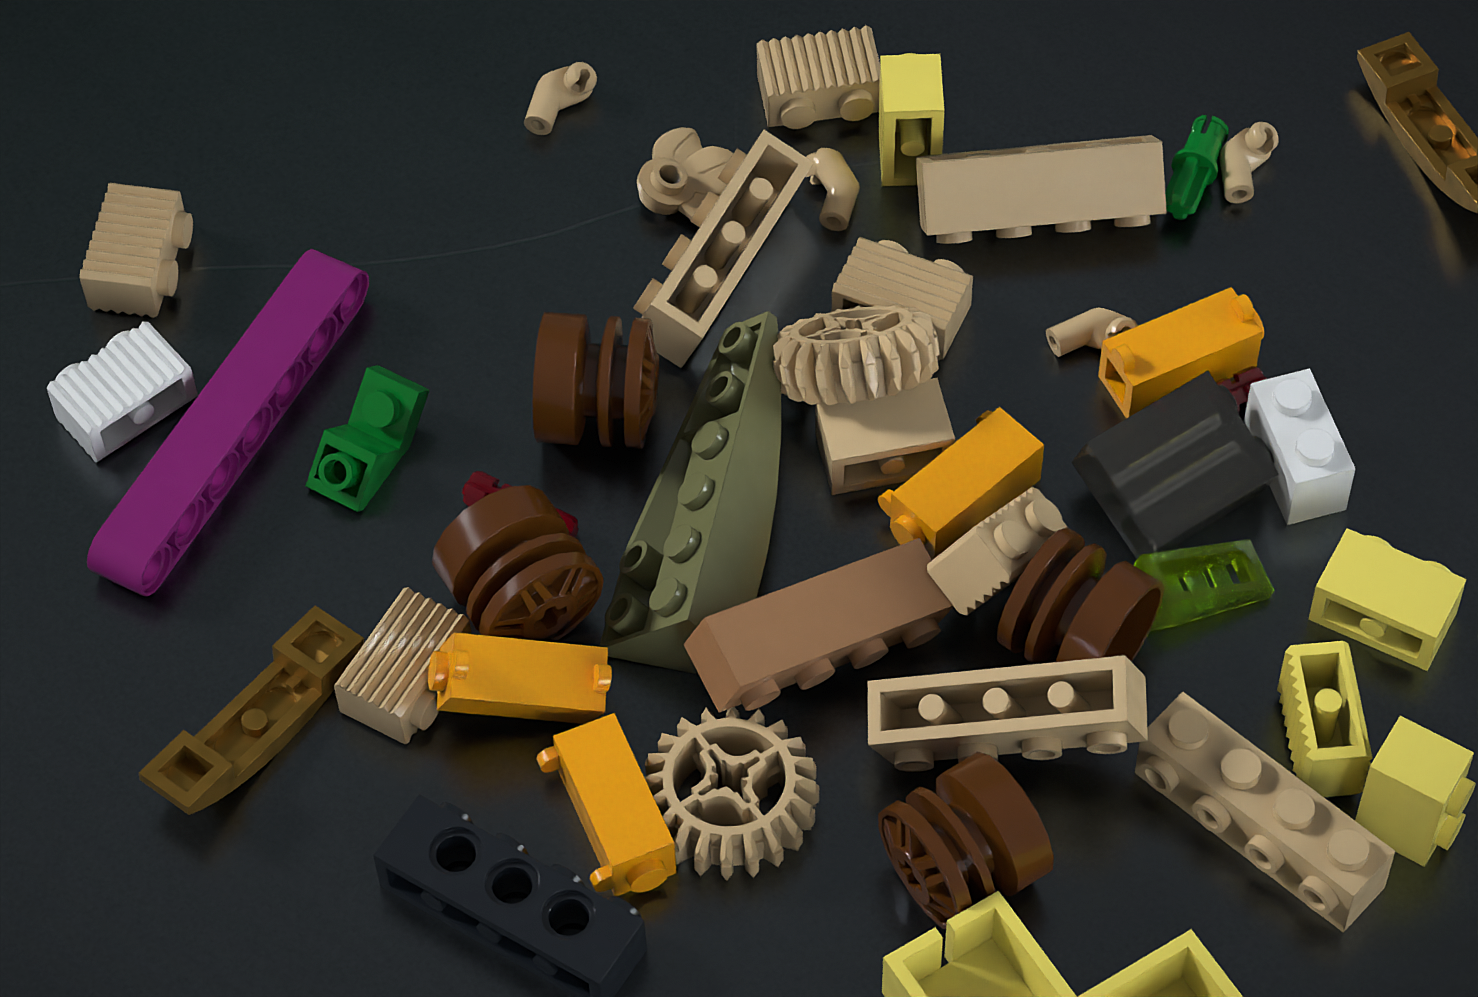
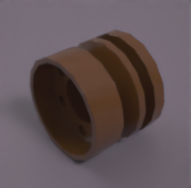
M545 312L542 316L538 332L533 376L534 438L537 443L578 445L584 432L586 419L596 418L598 436L602 447H612L615 441L618 420H624L626 447L629 449H643L648 426L652 416L655 415L659 386V355L654 344L651 319L635 318L632 322L629 345H623L622 321L618 316H610L604 328L600 344L591 343L590 326L586 314Z
M530 485L504 488L486 495L463 510L445 528L434 547L432 565L457 603L466 607V613L476 630L485 636L556 642L571 632L591 612L601 596L604 578L598 566L590 556L586 555L579 540L569 535V530L563 518L544 492Z
M1066 527L1054 533L1041 546L1020 575L1004 607L998 625L997 641L1001 646L1014 654L1025 650L1024 657L1031 664L1046 663L1058 651L1056 662L1123 655L1132 662L1156 620L1163 601L1165 587L1160 580L1127 561L1115 564L1102 577L1107 556L1105 550L1096 543L1084 547L1085 541L1083 537Z
M976 752L936 778V794L931 790L919 787L906 796V803L897 800L878 813V828L897 874L922 910L945 930L948 919L995 893V889L1011 897L1053 870L1054 855L1050 840L1036 809L1022 787L1007 769L992 756L982 752Z

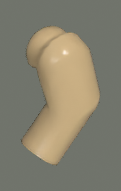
M576 62L571 66L559 68L543 75L535 88L524 119V126L530 132L537 135L549 134L559 110L582 102L590 96L592 89L597 83L594 69L587 63Z
M1254 123L1251 128L1243 129L1222 147L1219 154L1224 196L1227 201L1235 204L1243 203L1254 196L1251 172L1270 157L1271 151L1279 143L1278 133L1269 123Z
M820 148L816 153L814 152L806 156V158L814 163L805 177L811 176L810 182L812 184H823L827 190L819 216L820 223L830 230L842 231L848 226L859 192V182L840 152L830 148Z
M1098 307L1046 330V337L1053 353L1060 357L1085 345L1101 350L1103 340L1139 325L1132 318Z

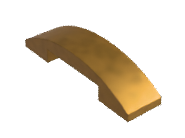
M1410 32L1358 50L1357 60L1370 90L1392 130L1412 159L1448 197L1464 208L1478 213V137L1437 87L1438 67Z
M315 605L272 645L274 661L195 736L183 730L139 772L140 781L188 815L217 802L265 766L313 717L334 691L335 683L363 646L364 638Z

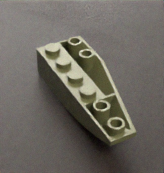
M770 311L743 322L734 323L724 330L627 544V548L620 559V573L612 602L605 613V627L599 647L608 648V657L697 674L698 672L683 645L696 627L707 616L756 599L768 554L777 498L781 446V382L775 374L772 360H774L773 345L778 341L777 317Z

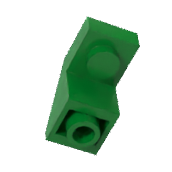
M379 365L367 367L348 424L324 430L305 486L357 512L364 510L411 446L430 389Z

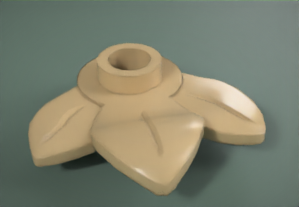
M681 127L663 134L654 144L652 160L647 161L641 167L637 176V188L641 202L655 213L670 215L680 211L691 219L709 191L719 197L727 184L718 179V176L733 155V152L716 146L702 148L700 138L692 128Z

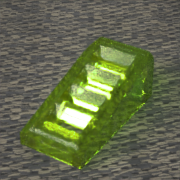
M1250 539L1141 554L1134 563L1135 567L1160 580L1165 587L1163 601L1150 631L1174 627L1269 599L1274 592ZM1232 564L1239 578V584H1233L1225 565ZM1207 570L1214 587L1210 588L1203 571ZM1179 578H1183L1188 591L1184 592Z

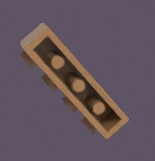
M918 538L707 616L700 622L683 645L719 713L743 704L746 711H751L771 702L780 695V689L797 683L801 690H805L827 680L835 673L834 668L851 662L854 669L863 668L886 655L889 651L888 647L904 642L905 646L910 649L926 643L941 632L938 623L954 606L927 572V564L932 559L921 539Z

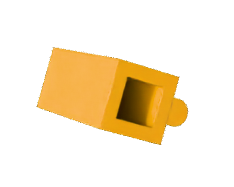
M1230 287L1103 340L1098 377L1129 422L1174 400L1183 399V396L1227 377L1230 379L1234 373L1243 369L1257 366L1261 340L1264 338V327L1249 297L1246 294L1238 296L1234 289Z
M998 407L993 412L986 410L976 419L977 425L898 489L895 491L888 489L878 497L880 507L891 517L890 528L900 545L920 538L930 558L933 560L974 526L984 521L1000 508H1003L1013 499H1016L1041 479L1044 444L1001 407Z
M454 632L440 646V651L432 652L428 671L429 690L438 691L437 711L586 724L596 720L605 712L606 692L611 685L612 669L610 665H607V647Z
M615 713L553 735L554 746L542 750L536 759L543 772L547 773L558 770L601 865L600 868L590 875L595 891L604 892L611 889L614 896H619L629 891L636 893L646 892L661 885L668 876L676 874L674 841Z

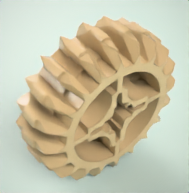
M899 304L890 307L880 305L861 307L858 305L851 309H836V311L826 314L816 313L812 318L799 319L794 325H788L783 328L777 335L778 341L773 345L774 360H772L775 374L781 382V393L788 396L789 399L797 402L804 401L810 405L821 402L829 406L844 402L854 404L857 401L863 400L875 401L876 398L883 396H896L899 391L913 390L919 384L927 382L932 378V374L939 369L937 358L940 355L936 330L933 329L931 316L914 307L901 308Z
M706 707L701 714V724L697 726L681 717L679 724H677L678 737L662 733L658 741V753L648 754L645 762L647 776H644L674 841L676 865L694 856V869L700 877L709 869L711 864L720 865L721 875L726 881L734 872L733 866L744 865L746 871L754 878L759 872V860L762 858L779 868L780 863L784 860L783 847L796 851L799 850L803 843L802 830H811L815 823V809L813 807H816V804L819 803V785L814 781L816 779V764L813 758L805 757L806 747L801 736L788 739V728L785 726L783 719L766 728L765 716L761 713L760 709H757L748 720L739 719V712L735 707L727 711L726 718L715 719L714 714ZM698 769L701 773V782L691 788V796L680 802L677 798L680 786L694 770ZM779 782L783 793L777 804L763 816L759 810V801L768 796V788Z

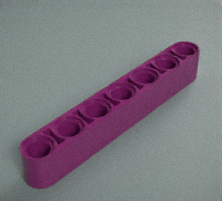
M315 249L306 251L300 257L97 532L87 556V567L91 572L142 596H150L155 593L358 313L369 287V276L366 271Z

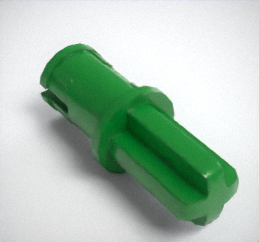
M1207 115L1197 117L1192 123L1191 132L1184 148L1179 150L1172 159L1173 175L1165 191L1166 211L1173 213L1175 219L1184 220L1188 214L1196 212L1206 186L1212 184L1218 175L1219 168L1216 162L1224 143L1229 137L1228 126L1218 117L1212 116L1206 133L1202 132L1207 122Z

